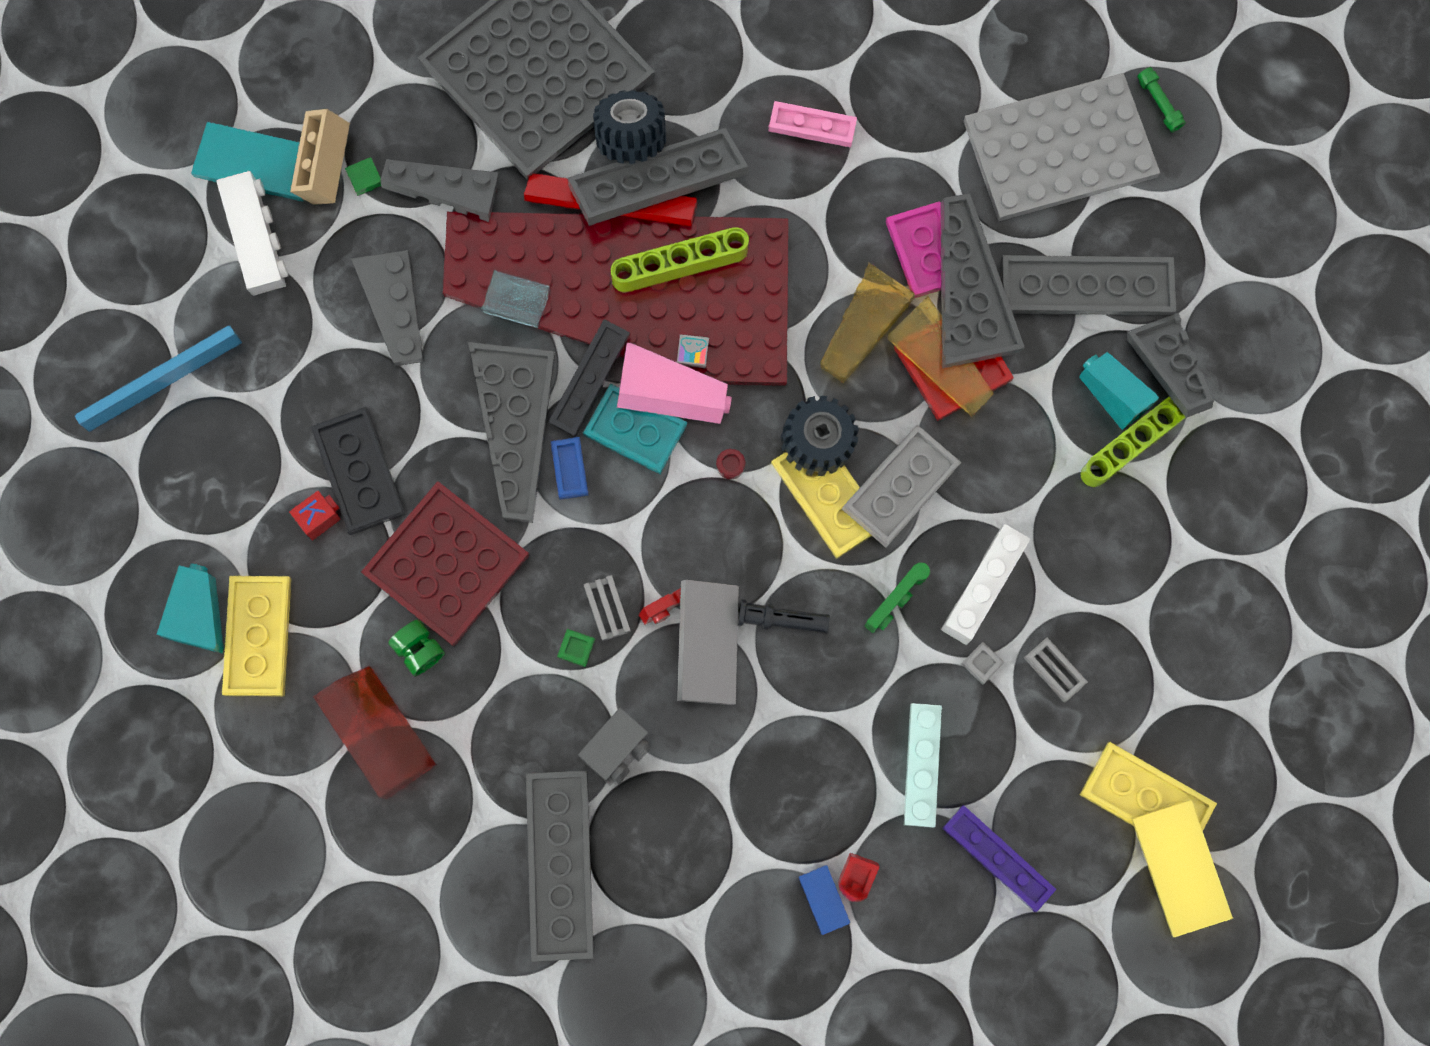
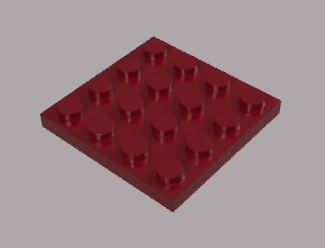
M437 481L364 567L361 573L454 647L530 554Z

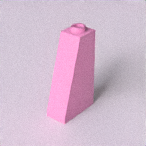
M627 343L618 408L721 424L723 414H729L731 396H726L728 385L635 344Z

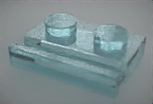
M494 270L485 296L484 305L481 308L482 312L538 328L550 293V286Z

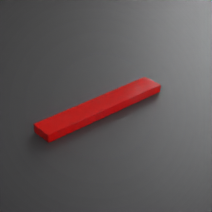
M535 173L529 177L524 192L525 201L580 209L568 186L567 178ZM679 196L620 216L692 226L697 208V198Z

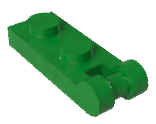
M921 562L915 564L868 619L864 627L871 633H874L877 628L883 631L894 618L890 614L898 605L902 609L913 596L909 592L914 585H921L926 581L930 574L928 565Z

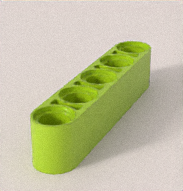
M735 227L619 258L611 266L612 284L618 291L630 292L739 262L747 256L749 237L743 229ZM732 241H738L743 246L741 248L734 249L731 248L728 244ZM709 248L715 253L712 256H704L701 254V251ZM677 256H683L687 261L683 264H677L673 259ZM652 263L660 267L654 272L645 269L648 264ZM622 271H628L632 274L627 279L617 277Z
M1170 396L1089 459L1082 467L1080 473L1082 481L1087 486L1098 487L1105 483L1186 419ZM1157 414L1165 415L1168 419V424H1162L1158 420ZM1135 431L1143 432L1147 441H1139L1135 436ZM1113 448L1122 450L1125 458L1118 459L1115 457ZM1098 466L1102 470L1103 476L1097 477L1092 474L1090 467Z

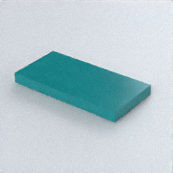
M207 122L191 171L193 177L217 182L216 180L250 171L256 179H261L266 194L303 202L301 197L290 192L300 142Z

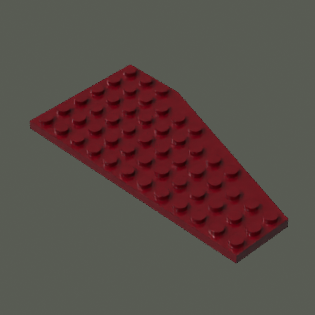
M447 211L443 279L444 297L476 308L481 307L519 320L523 324L561 337L566 336L589 345L605 319L631 334L619 355L622 358L625 356L627 343H632L677 362L680 335L709 338L706 368H688L728 385H787L788 218L694 217L692 226L617 216L589 226L583 214L491 212L490 220L487 222L481 220L479 215L471 212L465 215L459 212ZM735 227L743 229L749 237L747 256L739 262L630 292L618 291L612 284L611 266L619 258ZM732 241L728 244L731 248L738 249L743 246L738 241ZM709 248L701 251V254L704 256H712L715 253ZM677 256L673 261L677 264H683L687 259L683 256ZM654 263L648 264L645 267V269L650 272H654L660 268L657 264ZM622 271L617 277L627 279L632 274L628 271Z

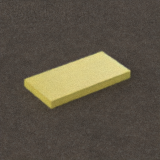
M787 452L772 460L771 464L836 559L872 536L842 510V507L860 488L845 465L842 468L839 467L832 474L827 471L825 476H818V472H814L811 476L806 474L807 469L802 468L800 471L795 469L797 463L794 461L789 463L787 461Z
M229 576L222 695L285 696L291 578L289 576Z
M1111 742L1106 744L1080 793L1082 797L1134 826L1131 819L1133 817L1190 799L1203 831L1217 805L1216 802Z
M1188 799L1131 818L1173 937L1233 919L1192 800Z

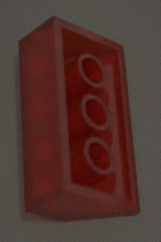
M371 666L338 679L313 696L379 798L388 799L437 765Z

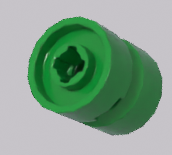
M419 619L401 628L388 642L398 657H405L404 665L414 677L429 670L445 655V651L435 639L428 638L430 632ZM422 645L424 646V648L419 650L416 654H413V652L419 649Z

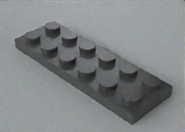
M723 128L666 146L662 151H657L655 157L651 158L648 156L647 161L644 162L635 160L636 163L629 164V161L625 160L624 163L615 162L568 177V186L590 226L747 175L748 165L727 129Z
M1003 255L1001 258V282L1013 314L1173 315L1176 313L1174 257Z
M588 771L526 773L531 962L593 959Z

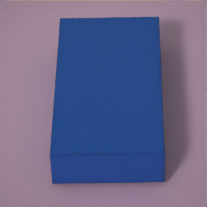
M580 437L551 441L559 499L588 496Z
M827 865L798 877L821 935L850 924Z

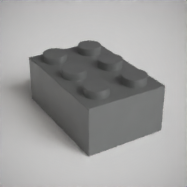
M619 708L581 750L578 756L609 786L614 781L620 784L630 772L628 765L634 759L639 762L650 750L649 733L623 709Z

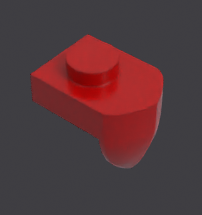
M849 853L838 880L840 891L849 901L860 902L867 899L879 870V863Z

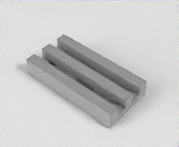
M612 575L604 579L595 580V582L590 584H583L602 641L630 633L631 631ZM608 584L623 628L618 630L603 586ZM596 588L598 589L612 631L609 633L605 632L592 590Z
M1048 637L1024 657L1064 703L1088 683ZM1043 648H1046L1077 682L1075 686L1042 651ZM1037 655L1042 660V662L1052 671V673L1062 682V684L1069 690L1067 693L1056 682V680L1046 671V669L1036 660L1034 656Z

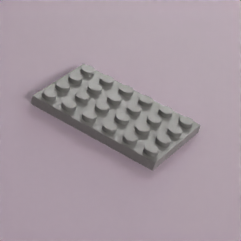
M1124 73L966 115L963 120L998 222L1158 178L1160 175Z

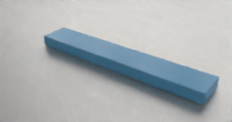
M227 326L75 415V418L83 428L90 432L242 342L232 327Z

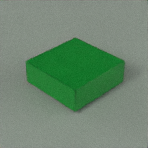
M371 157L345 168L357 196L381 186V178Z
M567 629L557 658L586 668L596 639Z

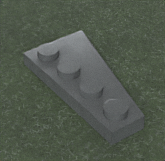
M386 159L380 181L381 187L412 198L421 196L427 198L431 204L440 206L443 203L455 207L456 212L465 215L471 212L479 215L481 220L489 222L498 187L499 173Z

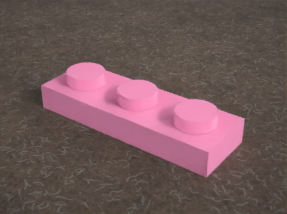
M774 101L769 132L851 148L857 117Z

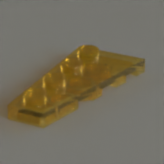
M869 263L861 283L858 284L855 290L854 298L849 308L846 309L842 317L843 320L820 362L821 368L844 383L915 299V293Z
M929 296L888 335L887 339L970 416L973 417L993 396L994 393L973 362L942 369V316Z

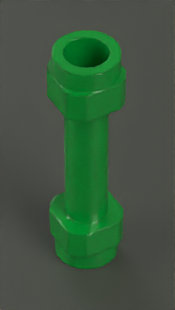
M1152 67L1146 68L1137 75L1141 87L1144 90L1148 88L1166 117L1163 121L1166 127L1171 132L1181 129L1186 124L1183 114L1180 110L1175 111L1158 84L1160 77Z

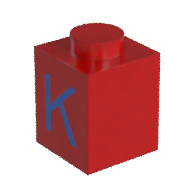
M316 491L289 511L312 541L341 520L336 513L340 508L330 495L324 497L319 491Z

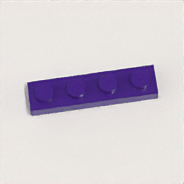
M964 805L942 827L943 830L1033 912H1037L1056 891L1054 886Z

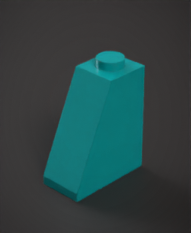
M1108 352L1100 358L1094 355L1082 365L1085 369L1079 378L1122 430L1144 415L1159 399L1155 392Z
M190 563L189 568L179 565L156 635L164 639L222 654L224 643L216 578L207 573L208 568Z

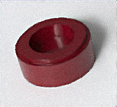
M726 449L718 455L716 468L722 477L736 479L743 474L746 461L740 451Z

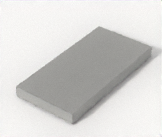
M916 425L842 507V510L884 547H887L961 462L920 426Z
M694 580L681 581L677 701L736 705L739 586Z

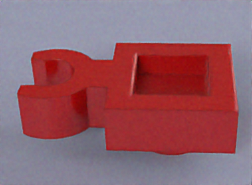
M681 588L643 607L639 617L644 625L652 621L658 624L670 617L669 612L671 609L680 606Z

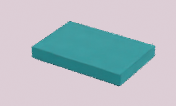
M610 383L587 424L583 435L661 475L688 422L675 416L618 408L620 388Z

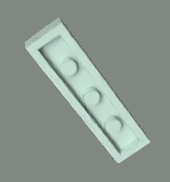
M910 704L904 825L934 828L936 824L942 710L940 705Z

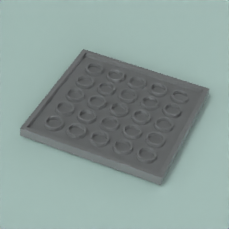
M490 0L418 57V61L527 180H529L532 174L538 173L594 127L593 113L596 105H599V101L603 98H608V95L612 93L617 94L619 91H638L655 77V71L587 0Z

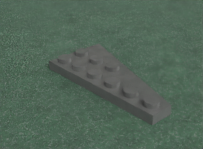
M468 342L502 517L504 520L533 523L555 352Z

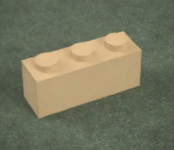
M328 109L305 112L290 192L313 205L335 203L349 131V122Z

